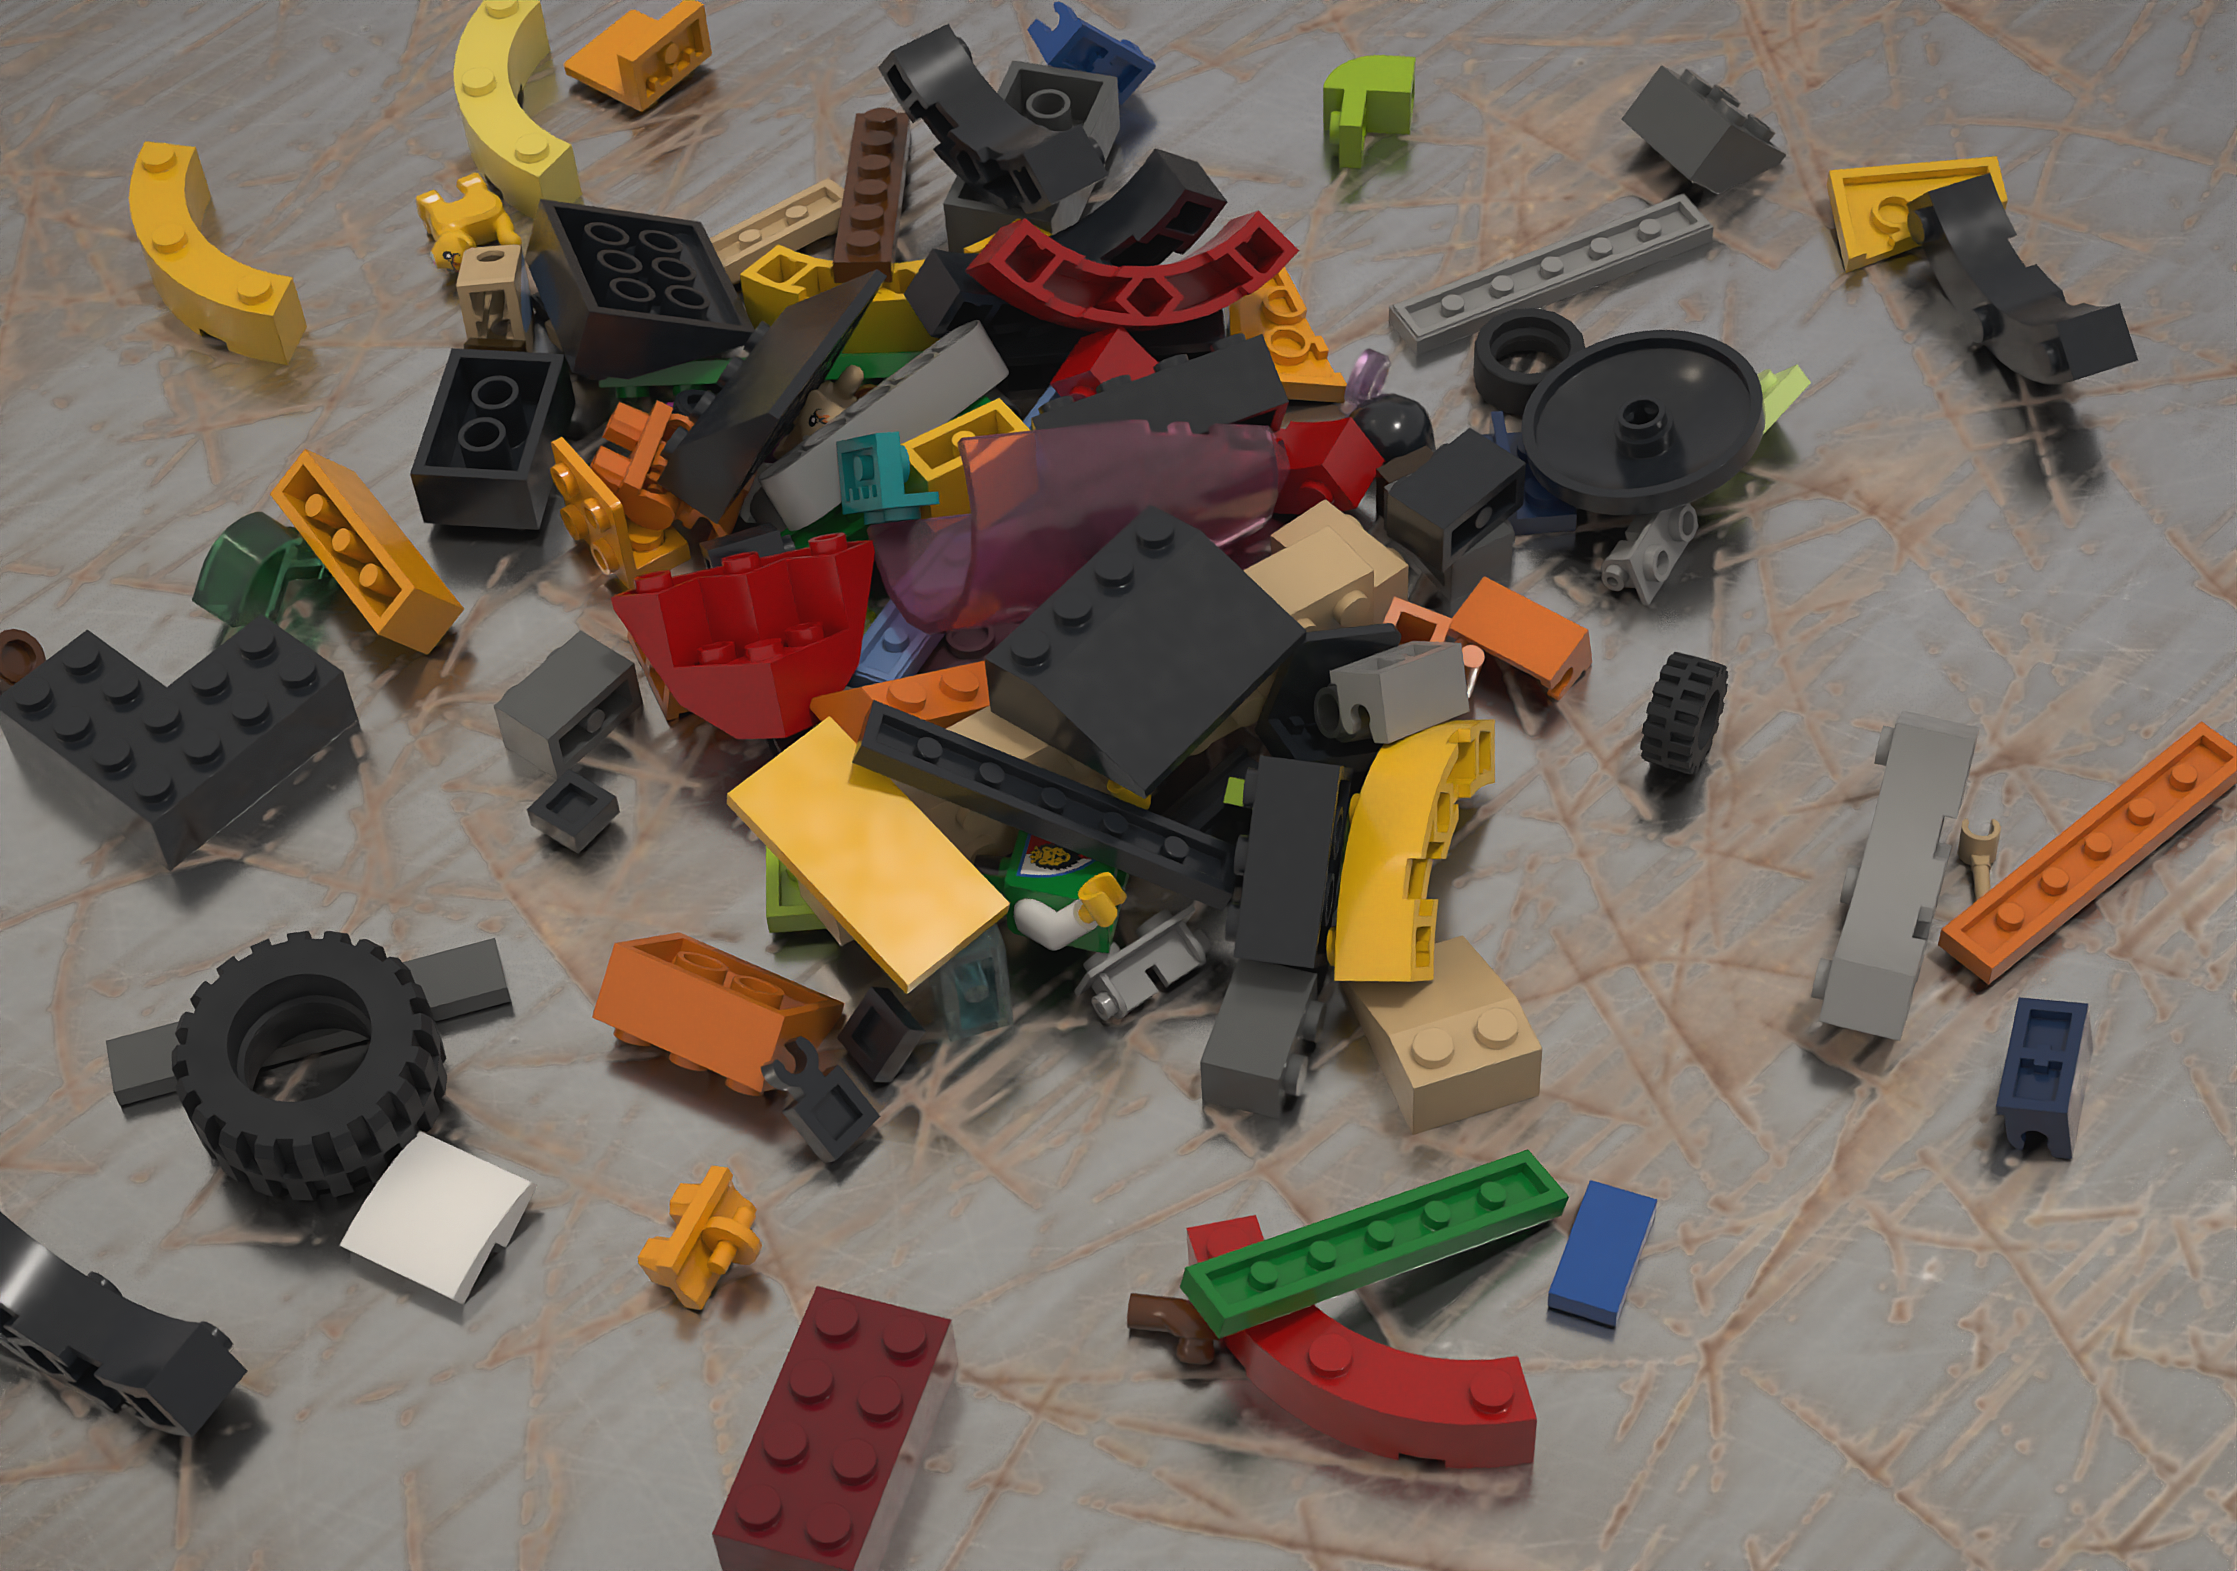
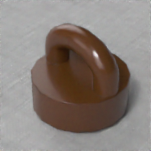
M10 629L0 633L1 691H7L46 661L42 646L35 637L26 631Z

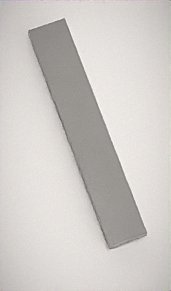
M1681 194L1389 306V322L1415 355L1418 356L1479 332L1488 321L1499 314L1512 309H1539L1712 242L1714 227L1686 195Z

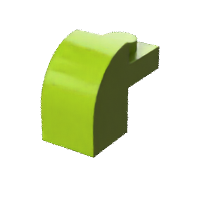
M1390 55L1363 56L1341 64L1326 78L1323 86V130H1330V144L1339 145V167L1361 169L1367 132L1410 135L1415 102L1416 57Z

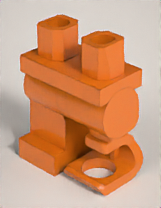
M658 400L649 414L619 402L606 425L602 438L629 450L628 458L604 446H600L589 467L620 500L624 514L637 525L652 530H664L673 521L678 519L682 521L684 527L692 529L698 518L706 516L657 484V481L668 463L666 459L660 456L668 440L679 426L690 431L694 423L688 420L689 417L671 414L673 408ZM756 473L717 524L707 518L713 526L707 541L732 534L744 499L750 492Z

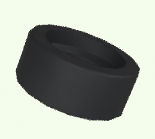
M1512 309L1494 316L1480 329L1474 343L1473 374L1477 391L1487 403L1499 410L1523 416L1531 394L1551 370L1543 373L1526 374L1512 371L1499 364L1497 360L1515 351L1533 350L1547 353L1563 362L1571 355L1585 348L1583 334L1572 321L1556 312L1543 309Z

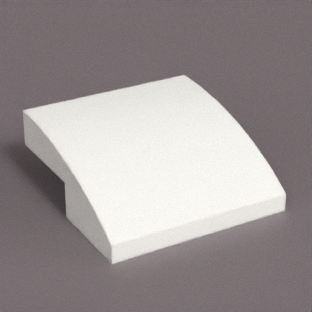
M420 1131L417 1137L405 1146L379 1179L339 1246L464 1305L494 1244L507 1247L537 1185Z

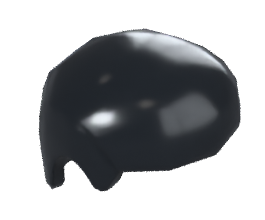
M1384 393L1363 401L1348 416L1353 418L1385 460L1383 465L1394 458L1405 456L1426 445L1433 453L1436 451L1430 416L1425 407L1413 399L1395 393Z

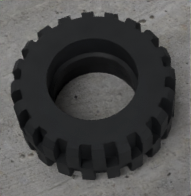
M309 931L288 933V941L272 945L270 940L266 939L250 946L253 953L240 961L232 956L216 968L219 978L213 984L207 981L201 983L190 998L195 1011L194 1013L185 1011L181 1015L175 1031L180 1044L172 1051V1071L178 1081L175 1088L211 1159H217L223 1171L239 1183L250 1180L256 1192L272 1197L279 1196L282 1188L288 1189L293 1200H314L317 1197V1190L330 1189L333 1197L354 1192L352 1183L368 1176L372 1183L378 1181L388 1169L387 1164L396 1158L405 1146L417 1137L416 1133L419 1129L425 1132L432 1129L440 1113L436 1100H440L446 1093L448 1076L443 1063L447 1058L424 991L420 984L415 983L411 970L399 958H387L382 946L367 939H360L357 945L354 946L348 933L324 931L323 939H312ZM319 1029H343L360 1034L371 1041L367 1054L356 1072L342 1085L327 1094L305 1101L285 1102L268 1099L253 1092L256 1076L266 1059L279 1046L300 1034Z

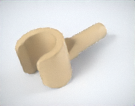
M1964 819L1962 821L1957 854L1964 863L1971 865L1975 902L1991 890L1990 864L1996 860L2001 826L1995 819H1991L1987 836L1973 834L1968 828L1969 820Z

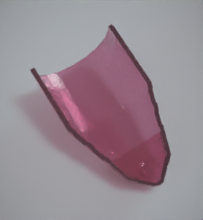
M1127 420L961 438L957 444L965 472L971 508L970 514L875 524L867 528L869 540H873L874 558L887 594L908 624L928 635L1020 624L1149 504L1201 530L1221 550L1262 529L1273 515L1290 474V462L1284 441L1276 442L1274 432L1269 426L1214 424L1208 427L1210 435L1192 434L1189 422H1173L1167 426L1169 433L1150 432L1147 420Z

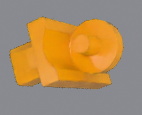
M711 1166L701 1184L680 1183L669 1202V1215L677 1225L670 1238L658 1236L648 1238L638 1256V1264L653 1283L670 1287L685 1308L702 1310L720 1276L726 1273L731 1262L740 1265H750L756 1261L761 1252V1241L750 1230L756 1219L755 1213L757 1209L752 1202L735 1189L732 1182L733 1174L728 1167Z

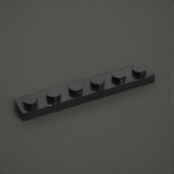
M873 700L864 718L852 763L1221 911L1224 910L1234 895L1237 877L1234 874L1235 845Z

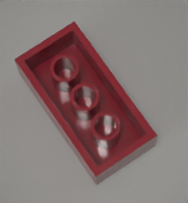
M816 1286L712 1532L722 1571L879 1570L959 1364L951 1319Z

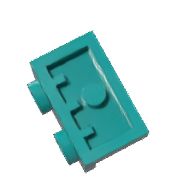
M899 431L874 433L836 442L843 515L863 513L864 525L901 522L903 520L921 519L920 507L940 504L938 491L905 494L904 482H907L909 478L910 461L905 446L900 445Z

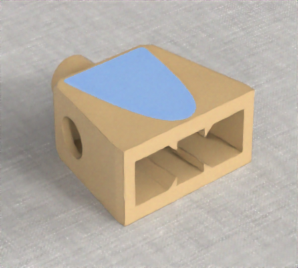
M512 244L465 250L456 288L467 340L469 338L526 340L527 352H533L534 307L522 247ZM508 320L506 336L496 335L492 332L494 325Z

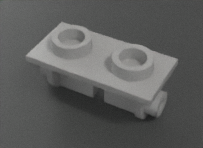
M1690 503L1660 512L1636 515L1625 531L1628 541L1619 540L1610 556L1601 565L1603 584L1614 591L1622 590L1623 587L1636 588L1643 606H1649L1699 527L1695 509Z
M1190 905L1175 916H1172L1168 909H1164L1137 928L1135 932L1140 938L1129 946L1120 950L1114 942L1111 945L1110 953L1097 952L1083 964L1087 973L1074 990L1076 995L1079 996L1088 989L1093 988L1097 995L1092 997L1091 1001L1098 1015L1104 1020H1108L1112 1016L1121 1019L1158 993V989L1146 974V971L1153 968L1167 988L1194 969L1206 963L1205 955L1212 951L1211 943L1201 930L1197 929L1192 933L1186 925L1187 921L1196 911L1195 907Z

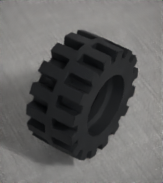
M1674 652V654L1667 658V664L1663 665L1660 671V679L1658 682H1655L1652 691L1653 697L1651 702L1648 703L1646 710L1647 719L1643 723L1642 734L1644 736L1640 743V750H1643L1641 757L1644 761L1692 775L1698 772L1699 767H1702L1705 762L1706 753H1709L1712 747L1713 736L1717 733L1719 727V717L1723 713L1725 705L1723 700L1728 688V684H1726L1728 671H1726L1727 667L1725 665L1680 652Z

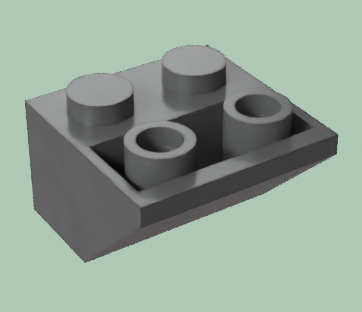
M1661 65L1621 119L1689 180L1716 194H1720L1779 165L1786 157V154L1770 141L1776 134L1773 129L1750 113L1746 116L1738 109L1741 102L1717 84H1714L1712 87L1707 81L1687 68L1682 75H1679Z

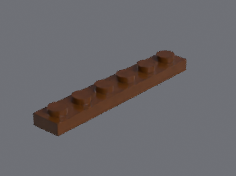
M874 108L866 113H856L833 258L834 283H846L875 270H879L887 276L884 282H892L911 137V122L906 113H897L890 108Z

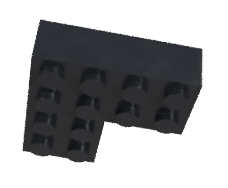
M262 614L168 687L87 629L0 695V726L11 751L169 871L173 870L358 720L343 671Z

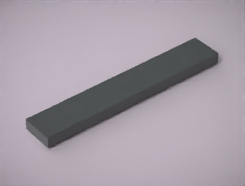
M495 938L403 962L411 970L415 983L421 985L435 1021L511 1001ZM179 1022L106 1041L113 1092L119 1106L176 1091L175 1087L178 1081L172 1071V1051L177 1045H180L175 1035ZM343 1029L309 1031L279 1046L266 1059L262 1067L367 1040V1038Z

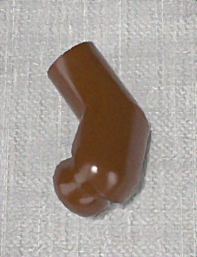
M1131 1293L1127 1312V1328L1172 1333L1175 1336H1179L1176 1355L1181 1362L1209 1364L1213 1361L1215 1356L1214 1340L1220 1339L1189 1300Z

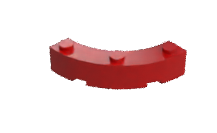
M1258 210L1231 219L1216 236L1200 249L1172 264L1117 267L1084 259L1086 256L1062 246L1024 218L1001 227L967 267L965 272L988 291L1013 307L1041 320L1067 328L1096 333L1114 326H1123L1128 333L1156 330L1215 313L1244 296L1257 291L1278 274L1299 250Z
M1114 326L1080 338L1050 382V385L1061 397L1073 396L1074 402L1097 394L1096 387L1109 379L1130 375L1131 380L1134 381L1153 374V367L1159 362L1148 354L1123 326ZM1348 417L1322 422L1290 421L1286 429L1280 428L1278 432L1160 475L1180 484L1186 491L1192 494L1208 495L1255 510L1302 515L1324 499L1341 512L1356 509L1374 480L1376 469L1381 467L1385 460L1353 418Z
M1252 1215L1186 1228L1188 1264L1191 1266L1265 1240L1257 1216ZM1315 1305L1222 1337L1219 1342H1225L1232 1354L1245 1367L1246 1376L1252 1383L1282 1409L1313 1429L1349 1446L1398 1460V1453L1419 1458L1443 1460L1445 1467L1457 1469L1499 1468L1534 1463L1537 1416L1518 1356L1490 1360H1454L1404 1352L1377 1343L1351 1331L1326 1315Z

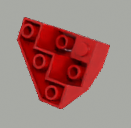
M831 533L808 540L809 547L760 558L756 551L738 553L722 558V566L673 577L669 570L646 573L633 578L635 588L612 596L611 601L614 611L679 705L736 739L787 738L820 723L819 718L809 708L812 698L843 691L859 666L875 556L873 540L847 542L845 533Z

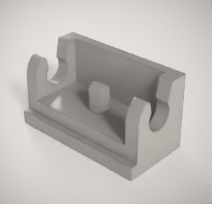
M1410 641L1330 671L1331 684H1336L1340 717L1345 730L1350 735L1361 731V719L1358 709L1362 705L1370 715L1369 727L1374 743L1389 744L1470 712L1461 643Z

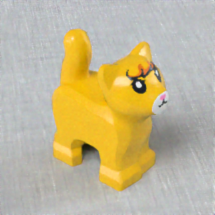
M475 172L457 180L456 187L465 194L463 198L457 201L445 202L434 189L415 198L418 215L423 221L426 231L432 234L435 240V244L430 251L431 262L437 269H444L456 275L459 274L463 254L467 249L477 248V246L488 244L497 239L500 245H522V239L515 233L514 225L505 212L502 201L497 195L488 190L482 177Z

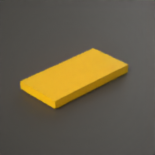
M829 716L727 793V805L892 980L908 994L1008 913L1010 903L889 777L852 763L857 744Z

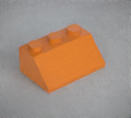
M985 661L813 697L809 708L821 722L830 716L856 744L858 743L864 718L873 700L946 729L990 705Z
M678 932L614 943L592 1018L614 1027L613 1035L624 1042L638 1046H650L653 1044L669 1051V1060L680 1067L695 1071H706L709 1069L725 1076V1085L730 1089L746 1095L762 1096L765 1091L776 1088L772 1087L765 1080L760 1067L765 1062L778 1059L788 1072L793 1073L796 1066L795 1059L787 1051L784 1044L790 1039L802 1036L809 1040L817 1050L841 1017L845 1003Z

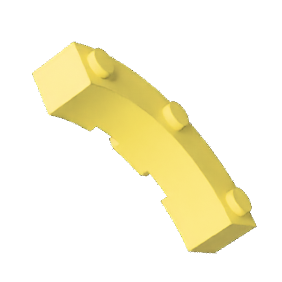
M483 0L462 33L455 54L453 74L459 110L472 159L482 177L486 181L489 179L502 191L503 198L509 205L535 220L540 199L574 203L582 195L572 145L556 138L538 126L528 117L517 102L519 90H524L533 71L551 51L541 3L539 0Z

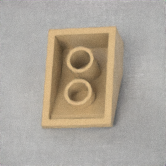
M1463 935L1435 943L1434 980L1412 982L1340 981L1412 1135L1539 1096L1542 1047L1517 997Z

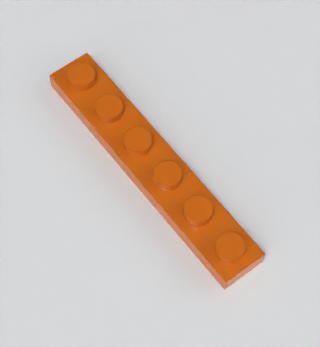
M2202 721L1944 926L1940 932L1938 946L1988 985L2234 786L2237 783V746Z

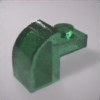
M262 511L255 512L232 523L214 542L202 565L192 602L231 627H245L260 614L276 624L289 581L332 578V574L295 527H286Z

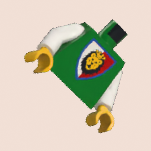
M1108 780V790L1114 797L1143 809H1149L1151 795L1144 799L1114 781ZM1019 830L1012 857L976 855L973 864L975 868L1010 903L1006 917L1007 927L1013 934L1029 937L1049 950H1059L1067 945L1099 953H1110L1121 905L1127 898L1125 890L1129 878L1128 873Z

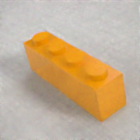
M304 449L270 493L271 497L376 633L428 655L464 611L463 606L355 471Z

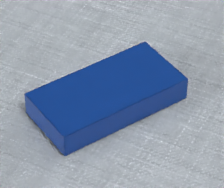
M1590 1180L1548 1292L1547 1306L1616 1326L1656 1214L1657 1199Z

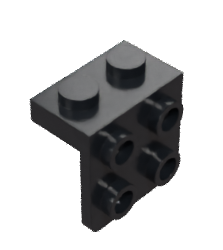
M1384 623L1307 632V640L1280 665L1254 730L1272 757L1354 768L1353 773L1369 771L1384 743H1374L1373 739L1343 743L1336 738H1327L1320 732L1316 724L1314 700L1321 688L1329 686L1331 682L1330 671L1398 646L1401 640V633L1394 624Z

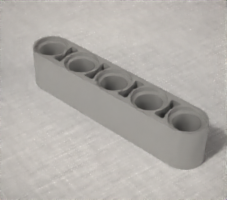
M974 320L961 325L942 337L767 467L758 476L757 480L790 531L806 527L842 502L837 441L874 433L899 431L900 444L905 443L950 421L1006 378L1009 370L980 320Z

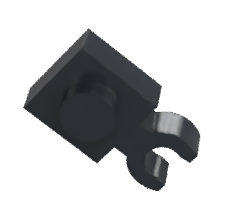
M802 1036L790 1039L784 1046L795 1059L796 1066L794 1072H788L778 1059L765 1062L760 1067L762 1075L772 1087L779 1090H788L795 1098L782 1113L823 1163L836 1161L880 1115L839 1065L826 1068L821 1072L818 1069L819 1058L813 1044Z

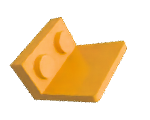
M683 0L659 20L637 10L628 11L564 63L566 75L643 112L712 55L704 4L696 0Z
M563 437L551 442L556 465L550 468V473L557 489L564 497L566 506L560 509L562 521L576 541L583 538L589 544L592 555L603 573L606 575L614 573L626 588L630 590L635 588L633 578L646 573L671 570L691 559L688 542L672 525L664 530H652L641 527L631 521L624 514L620 500Z

